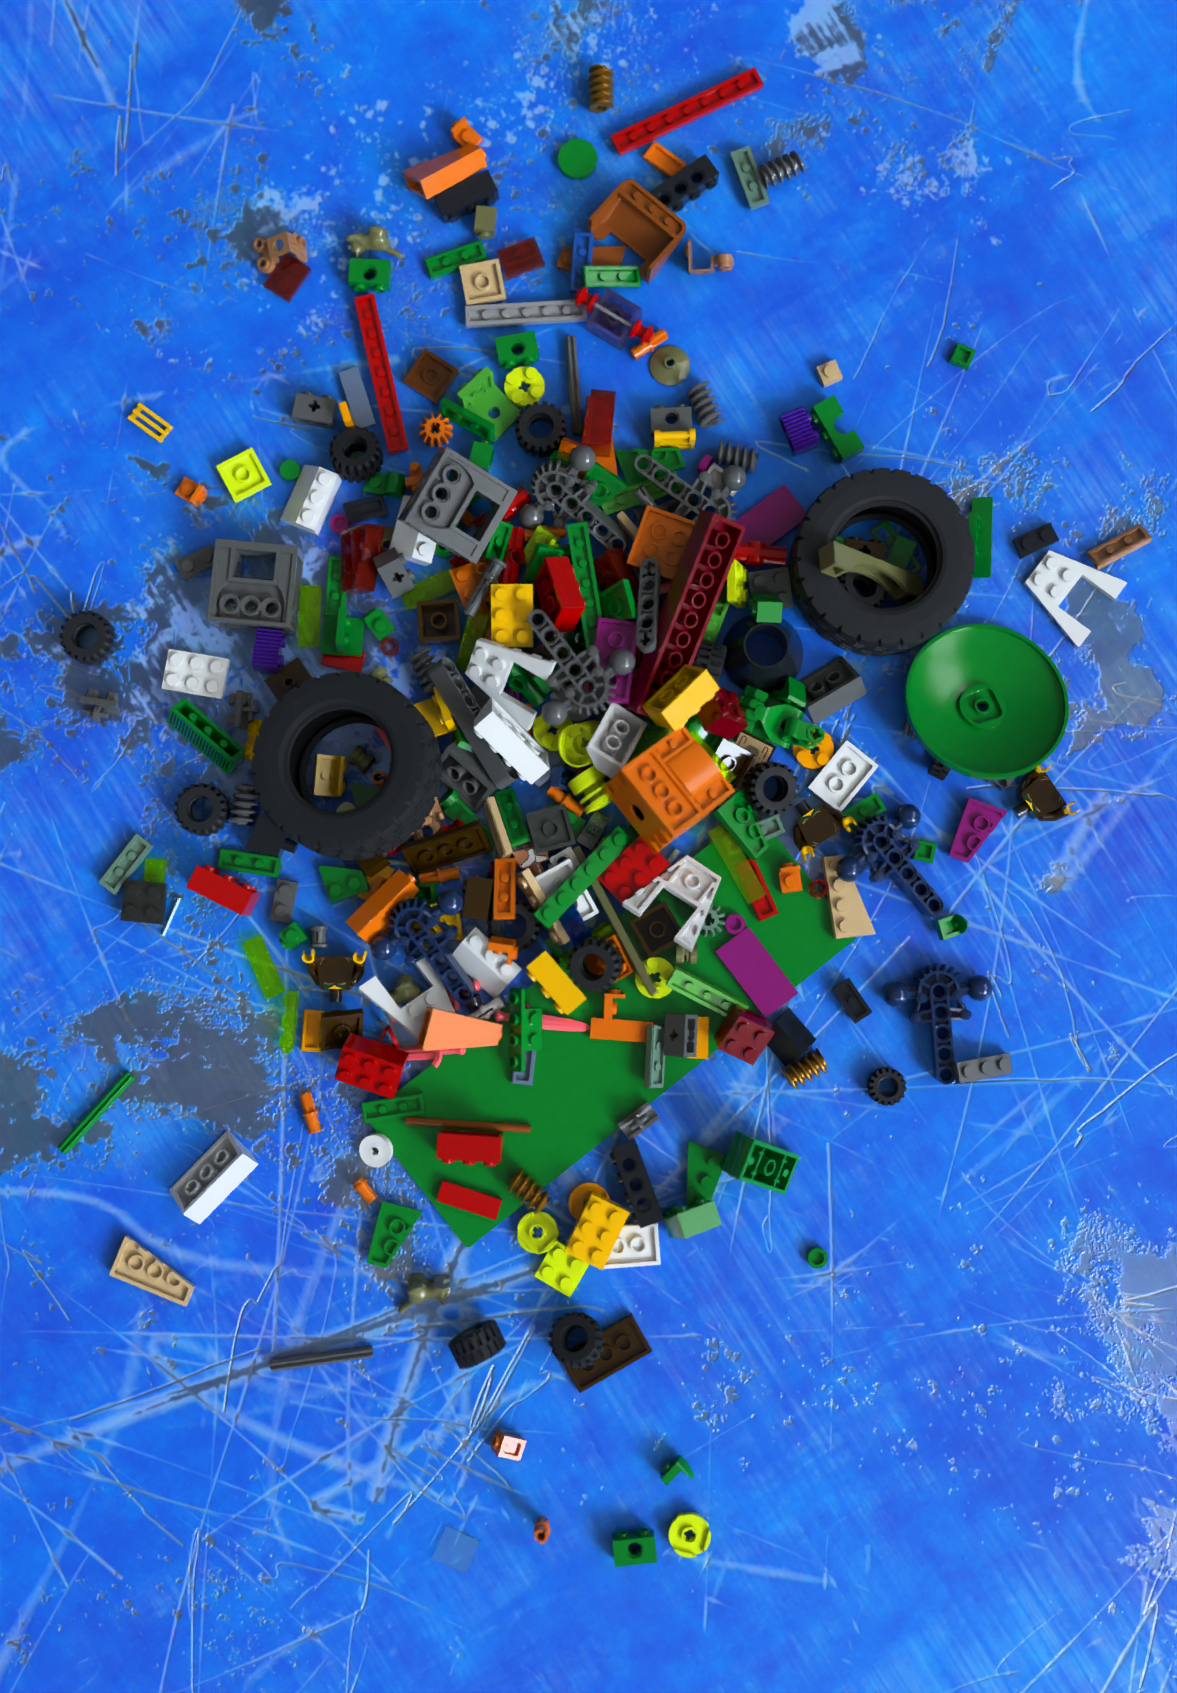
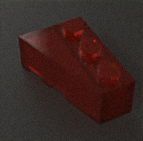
M591 389V396L586 397V408H589L588 416L584 417V428L587 431L586 436L582 437V445L591 447L598 457L610 458L616 391Z
M365 523L340 531L342 592L363 595L375 591L378 570L373 557L381 554L385 531L384 526Z
M622 548L606 550L593 561L599 587L602 586L604 591L620 580L628 579L635 606H638L639 580L633 568L626 564L628 559Z

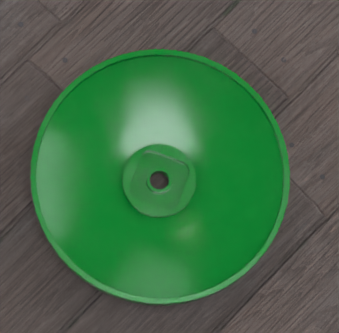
M961 625L935 636L920 650L913 660L904 686L906 715L921 745L930 755L946 767L965 776L977 779H1010L1037 768L1055 751L1065 733L1068 722V694L1056 665L1033 641L1013 630L997 625ZM977 704L985 705L986 711H980L977 708Z

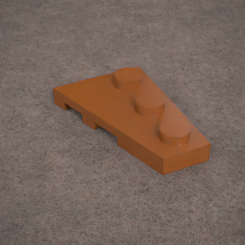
M626 246L593 247L592 266H621ZM563 247L557 263V269L571 273L572 247Z

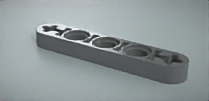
M646 558L640 565L636 645L643 653H651L657 646L661 568L654 558ZM653 565L654 567L651 568L652 576H650L648 569H650V566ZM648 583L655 584L653 589L649 591L644 590ZM646 602H654L650 609L643 608ZM646 620H652V621H653V622H652V625H651L650 627H648V628H643V627H642V624L644 623V621H646ZM645 634L647 635V637H648V639H649V641H650V642H647V645H646V646L643 645V644L646 642V636H645Z

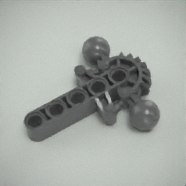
M587 445L575 447L570 453L571 463L568 466L562 465L560 459L557 460L556 464L551 459L548 464L543 462L541 468L537 467L535 469V473L531 476L533 481L529 483V487L533 488L530 491V495H535L538 500L535 503H527L521 507L519 520L524 527L528 529L537 528L544 521V510H551L556 528H562L571 517L578 523L587 522L588 532L615 554L624 552L629 542L628 533L589 499L598 486V482L595 479L588 481L578 478L579 471L590 470L596 462V455L591 447ZM553 484L559 485L561 490L554 489ZM574 484H580V487L576 488ZM568 498L575 499L577 504L570 503ZM555 504L561 507L560 511L555 508ZM584 512L591 513L592 517H586ZM604 525L608 531L601 530L599 526ZM614 539H620L623 544H617Z
M641 454L635 458L633 462L634 469L679 502L672 514L686 518L690 511L699 515L700 510H705L707 506H711L716 514L733 522L736 521L735 517H731V513H738L736 509L731 510V506H735L736 502L729 503L727 497L731 491L741 489L746 483L747 475L741 466H727L721 473V486L719 489H715L708 472L700 473L690 486L649 455ZM640 458H645L648 461L647 469L642 470L638 467L637 462ZM657 470L665 473V479L662 482H658L654 478ZM674 482H678L682 486L679 494H675L671 490V485ZM707 487L711 491L709 494V499L703 495V492ZM690 494H695L698 497L697 505L691 506L688 503ZM698 516L694 517L692 521L696 522Z
M536 609L531 611L528 616L530 626L561 667L547 679V684L559 692H564L566 696L562 700H549L543 705L541 710L543 720L548 725L558 726L566 720L568 710L574 705L579 707V715L583 714L584 709H586L587 716L591 715V709H593L596 715L599 714L598 707L605 711L606 707L603 704L605 702L609 705L612 704L608 697L616 696L615 693L610 692V689H617L616 685L610 684L609 679L616 674L626 675L634 669L635 657L633 653L624 648L617 649L610 655L609 664L602 668L599 663L600 651L597 647L590 646L579 655H576L550 618L542 610ZM542 615L544 617L543 623L535 625L534 618ZM549 632L556 633V638L552 642H547L546 640ZM563 648L568 649V656L565 659H560L558 656L559 651ZM592 663H594L595 668L590 674V672L587 669ZM575 665L581 667V672L577 676L571 674V668ZM572 681L575 686L566 688L564 684ZM592 682L593 690L585 693L583 690L584 684Z

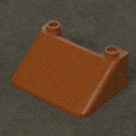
M626 179L589 217L587 232L594 233L595 240H604L611 233L645 262L640 267V277L649 284L684 236L686 224L636 181Z

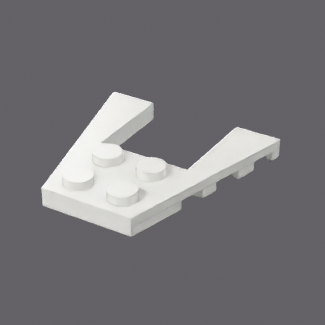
M1049 550L1024 582V585L1038 603L1042 604L1047 610V614L1061 627V631L1065 636H1068L1074 643V647L1079 648L1091 631L1058 606L1080 577L1112 600L1117 598L1127 582Z
M479 638L476 641L465 674L490 698L493 697L528 731L533 725L537 711L503 692L513 663L515 662L547 681L552 675L557 661L553 659L549 661L543 659L540 655H530L523 653L520 649H510L504 647V644Z
M687 855L667 869V872L652 880V883L638 890L630 899H626L622 906L640 917L663 888L696 910L674 937L676 943L692 952L722 877Z
M425 957L414 965L431 988L401 1009L376 976L358 987L360 993L365 994L370 998L371 1002L381 1007L388 1013V1016L398 1021L416 1039L419 1038L427 1006L455 1013L443 982Z

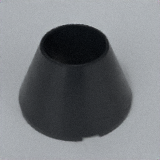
M748 615L737 621L729 629L723 641V645L727 648L723 664L725 672L731 681L743 690L747 685L766 693H771L772 690H781L787 677L795 678L802 665L803 646L801 639L794 627L783 618L781 623L756 622L753 616ZM757 634H767L774 637L782 648V660L772 666L756 664L749 658L746 652V641Z

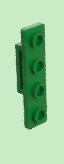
M974 497L972 498V512L969 513L968 519H966L971 529L969 534H972L975 552L973 553L975 555V570L972 577L973 579L991 578L993 498Z
M510 987V1071L525 1072V1051L542 1050V1008H525V988Z

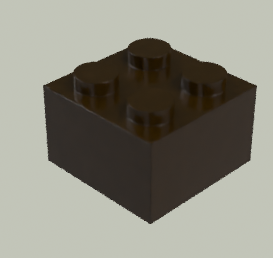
M458 598L417 601L418 631L421 646L462 643L460 603Z
M468 876V880L463 881L462 892L466 894L463 907L459 913L463 914L462 918L488 922L492 909L494 880Z
M665 901L643 913L640 917H636L628 922L649 958L675 944L674 937L681 930Z

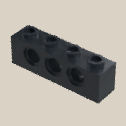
M704 154L649 193L659 201L668 202L665 206L672 212L677 213L690 200L692 202L697 200L706 189H713L718 183L719 172L707 155ZM698 178L701 182L695 183L692 179ZM681 189L685 193L677 194L675 191Z
M636 1140L613 1147V1152L609 1154L613 1165L617 1164L620 1170L619 1173H616L620 1185L625 1184L627 1192L624 1193L627 1205L632 1204L634 1212L631 1213L634 1224H639L640 1228L664 1220ZM626 1158H631L635 1162V1167L630 1171L625 1170L623 1167V1161ZM634 1178L640 1179L642 1182L641 1189L633 1190L630 1187V1181ZM645 1198L649 1201V1208L647 1210H640L637 1207L639 1199Z

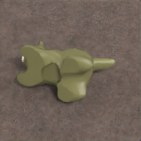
M377 225L369 228L366 234L356 233L345 237V240L350 242L348 249L356 258H360L365 250L386 252L399 259H403V255L398 250L390 247L388 231Z
M401 975L395 981V988L387 992L399 1007L403 1003L411 1002L425 991L420 990L419 986L413 981L412 976Z
M423 1273L413 1274L408 1279L409 1287L406 1291L408 1293V1301L400 1306L398 1312L402 1313L409 1307L422 1304L430 1299H438L442 1305H445V1300L451 1292L450 1287L446 1285L450 1281V1277L439 1275L432 1280H426Z

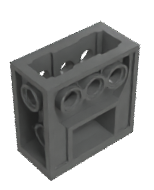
M439 447L398 520L466 562L477 564L518 491L450 448ZM448 470L451 473V477L449 480L446 477ZM437 489L440 490V497H439V498L436 497V490H437ZM477 495L491 504L475 534L471 537L456 528L473 496ZM427 507H429L430 514L428 517L425 514V510Z
M216 538L207 621L215 628L257 631V627L282 629L284 634L296 635L305 556L300 548L293 545ZM243 558L274 560V580L241 577Z

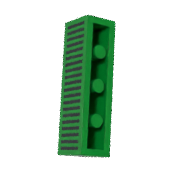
M183 698L170 709L167 723L227 775L242 763L246 750L186 698Z

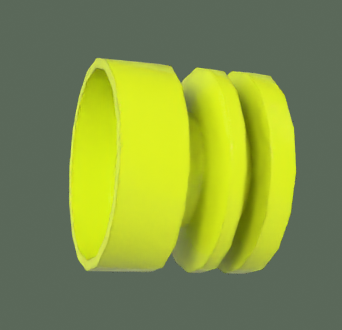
M590 720L568 725L561 731L558 738V749L564 762L577 768L593 764L586 747L600 721Z
M594 765L567 784L575 796L582 793L586 795L579 802L581 805L590 801L591 804L584 808L586 814L600 810L613 801L603 789L608 784L604 780L607 775L597 770Z

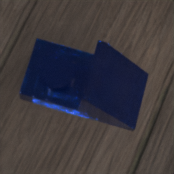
M573 903L558 919L571 942L576 946L585 938L592 937Z

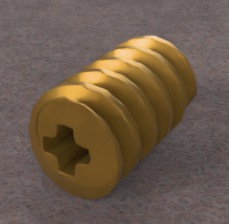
M592 65L589 68V111L603 113L614 107L612 102L614 99L612 94L614 87L611 86L614 84V79L612 78L614 71L608 69L605 65Z
M817 1048V1055L809 1052V1059L805 1056L801 1057L802 1064L795 1060V1068L788 1064V1072L781 1068L789 1085L798 1090V1082L803 1086L806 1085L805 1078L812 1082V1074L819 1078V1070H822L825 1074L827 1073V1064Z
M521 1168L509 1181L510 1187L508 1192L516 1190L514 1197L517 1198L522 1195L521 1203L529 1201L527 1209L535 1207L533 1214L536 1215L552 1197L548 1199V1190L541 1193L542 1185L535 1188L537 1182L535 1179L528 1182L530 1174L522 1176L524 1169Z

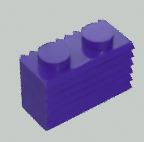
M801 406L780 415L779 422L794 457L817 448L820 438L817 430L812 429L810 424L812 418L808 410L805 411L804 407Z
M257 627L251 662L254 671L279 673V667L284 665V655H281L282 648L287 646V636H284L282 629Z

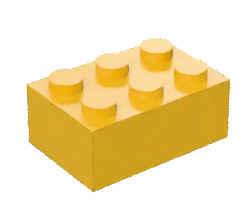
M491 584V641L504 644V647L507 648L534 647V630L528 622V616L534 610L533 584Z
M685 664L642 708L655 725L676 732L685 725L691 716L697 714L700 707L706 701L711 700L720 688L706 669Z
M544 951L526 967L529 970L526 974L533 982L538 980L543 986L540 988L542 993L547 998L552 997L556 1001L554 1007L561 1015L564 1012L567 1015L570 1014L587 999L547 951Z
M591 1191L567 1240L564 1252L603 1270L629 1216V1208Z

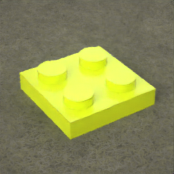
M252 447L216 466L235 503L272 485Z
M734 559L727 575V601L736 608H745V602H748L747 589L745 590V582L748 581V571Z
M557 1240L555 1246L547 1252L534 1276L566 1296L571 1297L589 1264L565 1253V1244Z

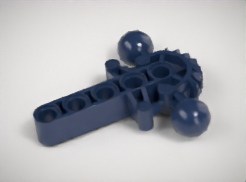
M909 803L899 806L895 812V820L892 823L887 822L886 815L880 818L878 814L874 815L873 818L868 816L865 818V821H860V827L854 828L857 834L851 835V838L855 840V842L851 843V846H856L858 853L854 857L845 856L838 861L836 865L838 878L845 882H854L862 873V865L864 863L869 864V871L871 873L869 881L871 883L882 882L890 875L923 915L939 914L944 907L942 899L908 859L919 849V841H911L906 837H902V829H913L919 824L921 820L919 808ZM876 838L881 840L882 845L880 848L875 843ZM894 841H900L902 845L898 847ZM889 854L894 856V863L889 861ZM878 860L879 863L875 867L874 862ZM903 869L908 873L907 879H904L902 876ZM916 885L921 889L920 895L915 892ZM930 901L934 904L933 911L928 906Z
M451 889L442 891L437 898V904L433 907L426 904V898L421 903L419 897H415L414 901L411 898H407L406 903L401 901L399 907L395 906L393 908L394 913L389 916L392 921L388 923V926L394 928V933L390 936L384 934L376 936L370 945L372 955L378 960H388L395 955L397 945L405 946L406 958L404 962L407 966H412L425 957L454 999L460 1004L469 1003L475 995L476 987L445 945L446 942L454 938L458 928L455 925L449 926L447 923L440 921V916L443 914L451 916L461 911L463 907L461 894ZM412 922H419L421 929L414 928ZM438 925L441 929L435 931L433 927ZM424 939H431L433 941V945H427L424 942ZM411 940L416 944L414 949L410 947L409 943ZM442 955L445 958V962H439L436 956ZM454 972L457 974L458 979L450 978L448 973ZM460 989L468 990L470 995L464 996Z
M933 963V970L929 965H926V973L919 969L918 972L921 977L913 976V979L918 981L916 987H907L902 982L893 981L885 986L883 997L884 1001L891 1007H901L908 1000L915 999L916 1006L913 1007L912 1013L909 1014V1020L916 1024L930 1023L934 1076L942 1084H951L955 1080L952 1065L955 1062L951 1021L968 1020L971 1018L970 1010H967L965 1004L961 1001L963 995H969L975 1001H984L990 997L993 986L991 981L984 975H975L967 983H958L957 978L960 976V973L956 972L952 975L953 967H949L946 971V964H942L939 969L938 964ZM937 985L941 986L943 990L939 997L933 994V989ZM949 999L956 1000L957 1008L950 1007ZM928 1001V1008L920 1009L921 1004ZM938 1006L944 1008V1015L940 1018L935 1015V1009ZM940 1027L946 1029V1035L943 1038H938L936 1034L937 1029ZM941 1048H946L948 1051L945 1059H940L938 1056ZM943 1069H948L950 1072V1076L946 1080L940 1078V1072Z

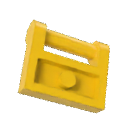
M689 428V430L660 432V429L654 430V448L679 447V450L694 449L696 441L695 428Z

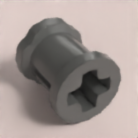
M310 926L312 938L309 947H328L326 943V930H328V926Z

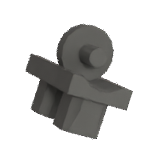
M89 688L85 696H80L79 702L82 703V709L87 711L88 716H93L94 723H99L101 718H108V715H120L119 697L115 692H107L105 699H100V692Z
M236 690L235 694L228 695V703L230 706H235V714L228 713L226 723L236 728L247 730L250 721L254 720V714L260 713V708H255V700H252V693Z
M646 1102L617 1125L629 1141H631L660 1118L650 1104Z

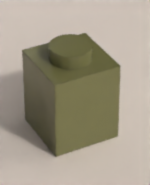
M476 206L475 237L482 240L495 239L498 219L497 207Z

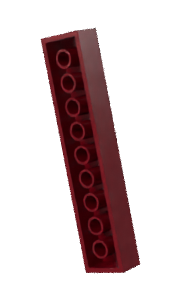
M700 510L658 617L657 646L651 653H644L631 686L629 705L624 704L623 707L649 717L642 706L685 664L692 666L746 527L716 513Z

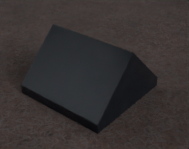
M788 1008L771 1023L775 1033L767 1046L783 1065L787 1066L804 1054L816 1041V1038L792 1010Z

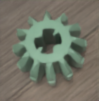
M711 903L707 913L710 914L713 923H709L710 926H707L704 921L701 930H704L703 937L707 936L708 930L711 937H714L713 929L715 928L720 933L722 929L717 925H725V921L719 920V918L725 916V913L717 915L721 907L717 906L712 910L713 903Z

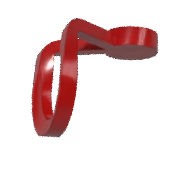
M389 1024L385 1026V1029L378 1040L371 1039L375 1042L380 1043L388 1031L394 1044H381L396 1049L400 1048L398 1041Z

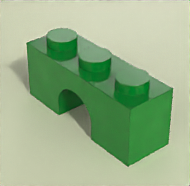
M834 395L812 407L810 412L812 422L820 428L821 438L825 443L828 442L831 447V455L835 460L842 464L862 453L864 445L855 430L841 434L834 428V422L841 419L844 413Z

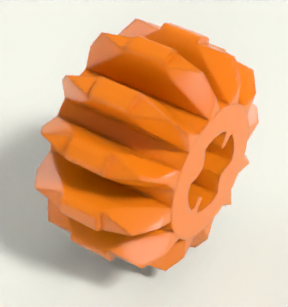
M431 413L430 420L424 417L423 421L425 424H419V428L422 430L419 432V436L423 438V443H429L430 448H433L435 444L438 445V448L442 447V442L448 445L449 441L447 438L453 437V434L450 432L453 430V426L448 424L449 419H442V414L440 413L437 418ZM434 428H436V430H438V428H439V431H440V432L437 433V434H436V432H434V434H433V431H432V430H433Z

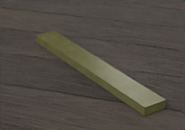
M577 846L573 849L578 862L581 864L587 858L583 848ZM596 879L591 886L647 992L651 996L658 994L657 987L601 882Z

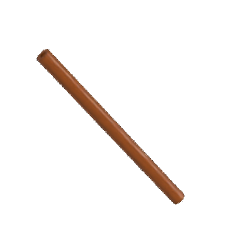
M406 1117V1125L531 1133V1125Z

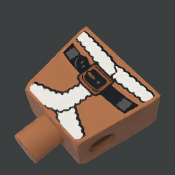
M532 841L512 848V853L522 870L530 868L534 877L544 872L542 863L549 861L548 851L535 855Z

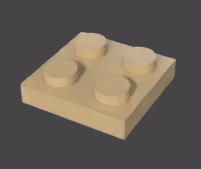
M499 258L459 266L467 306L507 300Z

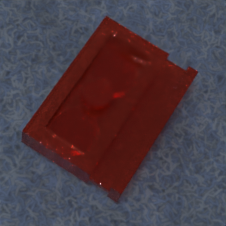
M535 237L497 251L507 280L545 266Z
M286 253L265 282L264 287L287 303H290L310 274L311 268Z

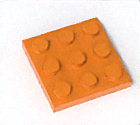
M647 505L626 564L640 569L643 560L654 558L660 565L661 577L673 581L695 521ZM653 565L650 566V569H648L649 573H651V568L654 567Z

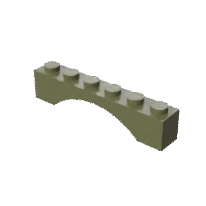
M837 541L829 542L819 549L820 572L835 578L848 572L863 574L881 585L895 602L903 605L914 601L923 594L922 577L840 544Z

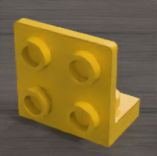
M434 686L435 695H432V698L414 704V706L428 721L435 737L457 730L451 711L436 686Z

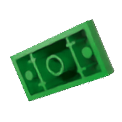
M736 1130L721 1170L738 1180L785 1195L800 1156Z

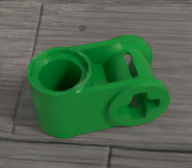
M795 717L786 719L782 735L784 742L810 750L824 739V731L821 727Z

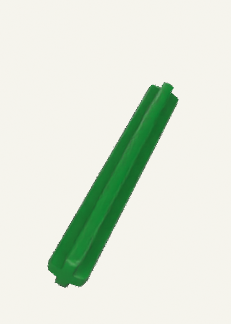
M128 1071L124 1072L58 1145V1149L63 1154L68 1153L130 1085L135 1077Z

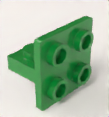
M342 607L338 608V617L325 616L323 619L321 654L362 656L364 618H351V616H348L347 608Z

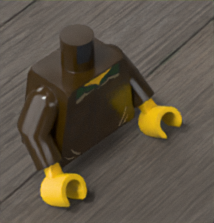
M1051 764L1046 768L1039 765L1037 768L1024 774L1018 787L1019 793L1016 795L1020 804L1012 808L1013 813L1018 819L1028 813L1031 819L1037 818L1041 822L1057 821L1068 816V814L1074 815L1080 811V809L1077 811L1071 810V805L1077 802L1073 801L1066 804L1046 774Z
M804 799L795 806L801 817L794 821L793 841L801 852L803 860L807 861L805 855L809 853L815 857L813 849L843 828L842 825L847 832H850L851 830L848 825L853 823L857 826L852 817H847L840 810L828 805L818 804L811 809Z
M311 949L310 956L306 955L305 950H303L302 960L306 962L308 972L315 984L320 986V989L330 990V1002H342V990H352L364 975L367 951H364L363 956H359L357 953L358 949H356L353 956H316L315 959L314 949Z

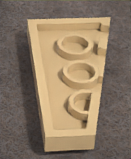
M844 855L821 858L834 939L876 934L855 882H845L837 876L836 865Z
M529 868L516 874L517 885L536 911L547 898ZM559 919L547 929L554 944L557 943L558 946H561L571 941Z
M126 1235L109 1275L186 1307L195 1285L130 1236Z

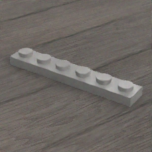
M576 300L465 306L466 328L587 322V307L583 304L579 307L576 306Z

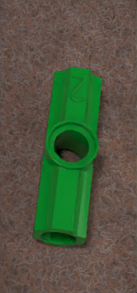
M514 662L508 677L510 679L508 682L510 688L515 692L522 693L534 708L539 706L548 696L543 692L540 693L525 668Z

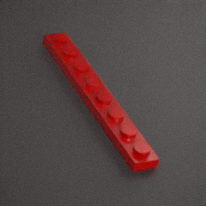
M753 67L611 135V141L620 157L762 89L764 84L756 68Z
M374 293L354 297L389 455L408 451V442Z

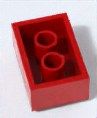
M568 556L545 557L533 582L542 611L550 618L559 632H573L586 608L585 600L580 593L579 582L576 581L574 575V567L571 565Z
M639 836L597 879L623 904L626 899H630L642 887L645 888L652 880L670 865V862L660 852L654 854L642 837Z
M207 864L196 866L186 888L240 915H251L261 895L256 892V887L243 882L239 884L237 883L238 878L225 873L221 875L219 874L220 869Z
M350 1033L343 1045L334 1079L394 1099L402 1080L409 1053Z
M442 1129L438 1133L436 1159H441V1163H454L455 1160H462V1164L475 1165L476 1162H483L484 1166H496L502 1160L504 1134Z

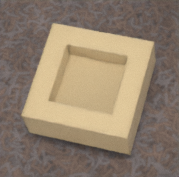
M835 359L816 367V372L823 388L843 379Z

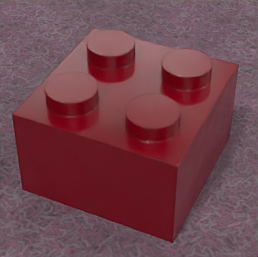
M719 686L720 689L715 693V696L711 700L706 701L700 707L697 714L705 731L731 740L744 730L748 723L745 718L746 714L738 702L739 697L737 694Z
M735 1004L714 1035V1040L719 1050L754 1065L775 1031L770 1020Z

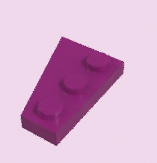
M967 798L947 856L968 863L1008 811L972 798Z

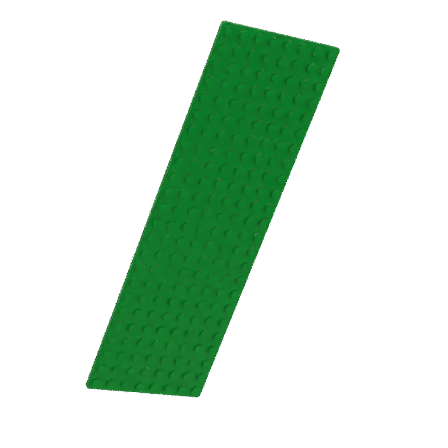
M753 810L751 814L755 822L762 820L759 814ZM726 830L692 857L722 877L712 901V910L717 906L721 907L717 912V915L725 913L724 917L719 918L721 921H725L731 914L741 915L745 920L744 929L747 927L751 929L795 988L852 943L856 937L834 939L828 901L801 867L802 891L781 894L778 869L783 868L782 864L794 862L795 866L799 864L777 837L766 840L769 848L755 861L779 913L759 922L734 866L749 859L744 851L728 857L720 839L730 834ZM663 888L643 913L665 901L680 928H682L695 911L694 908ZM626 910L619 915V918L642 961L649 959L628 923L638 916ZM707 914L705 925L710 926L709 923H713V919L710 918V914ZM610 922L594 936H598L599 939L603 936L607 939L617 933ZM717 925L722 929L720 933L715 928L713 929L714 937H711L709 930L706 937H703L704 930L700 931L695 943L697 944V964H690L689 962L675 963L676 943L653 956L663 958L673 968L677 966L743 1000L749 1005L747 1010L759 1016L761 1015V1012L715 952L738 935L728 933L724 925ZM566 957L558 965L568 975L570 970H567L569 962L567 961L568 957ZM585 961V965H586L587 969L591 972V970L589 969V967H588V965H587V963H586V961ZM635 971L616 981L608 989H603L601 992L595 990L591 993L588 992L587 988L584 991L581 990L587 999L568 1015L565 1012L562 1015L554 1007L556 1001L552 997L547 998L540 990L543 986L538 980L525 990V1004L528 1003L530 1005L529 1008H542V1014L584 1022L590 1025V1028L591 1017L603 1018L604 993H608L609 989L621 990V994H625V998H613V1002H617L616 1015H612V1019L653 1022V1025H664L665 1013L709 1017L708 1057L718 1049L714 1035L726 1019L725 1016L675 990L661 998L646 997L636 986ZM660 973L650 974L653 982L659 983L661 981L659 978ZM510 1003L505 1008H502L501 1011L510 1014ZM495 1014L487 1021L496 1022ZM509 1021L496 1022L502 1025L503 1030L502 1038L498 1041V1045L466 1048L464 1055L456 1053L443 1055L437 1068L431 1064L397 1091L395 1097L423 1093L426 1114L407 1117L531 1125V1133L406 1125V1117L369 1123L377 1133H381L389 1138L393 1145V1154L462 1243L466 1247H471L523 1205L521 1203L522 1195L515 1198L516 1190L508 1192L510 1187L509 1181L521 1168L524 1169L522 1176L530 1174L528 1182L534 1179L537 1181L535 1188L539 1185H542L543 1188L620 1128L617 1125L620 1121L644 1103L648 1102L650 1104L705 1059L665 1055L664 1088H645V1042L591 1039L590 1030L557 1031L542 1029V1050H536L532 1086L511 1083L513 1071H510L509 1065L510 1023ZM442 1129L504 1134L502 1160L496 1166H484L483 1162H476L475 1165L462 1164V1160H455L454 1163H441V1159H436L438 1133ZM445 1180L502 1199L496 1220L436 1201L442 1181Z

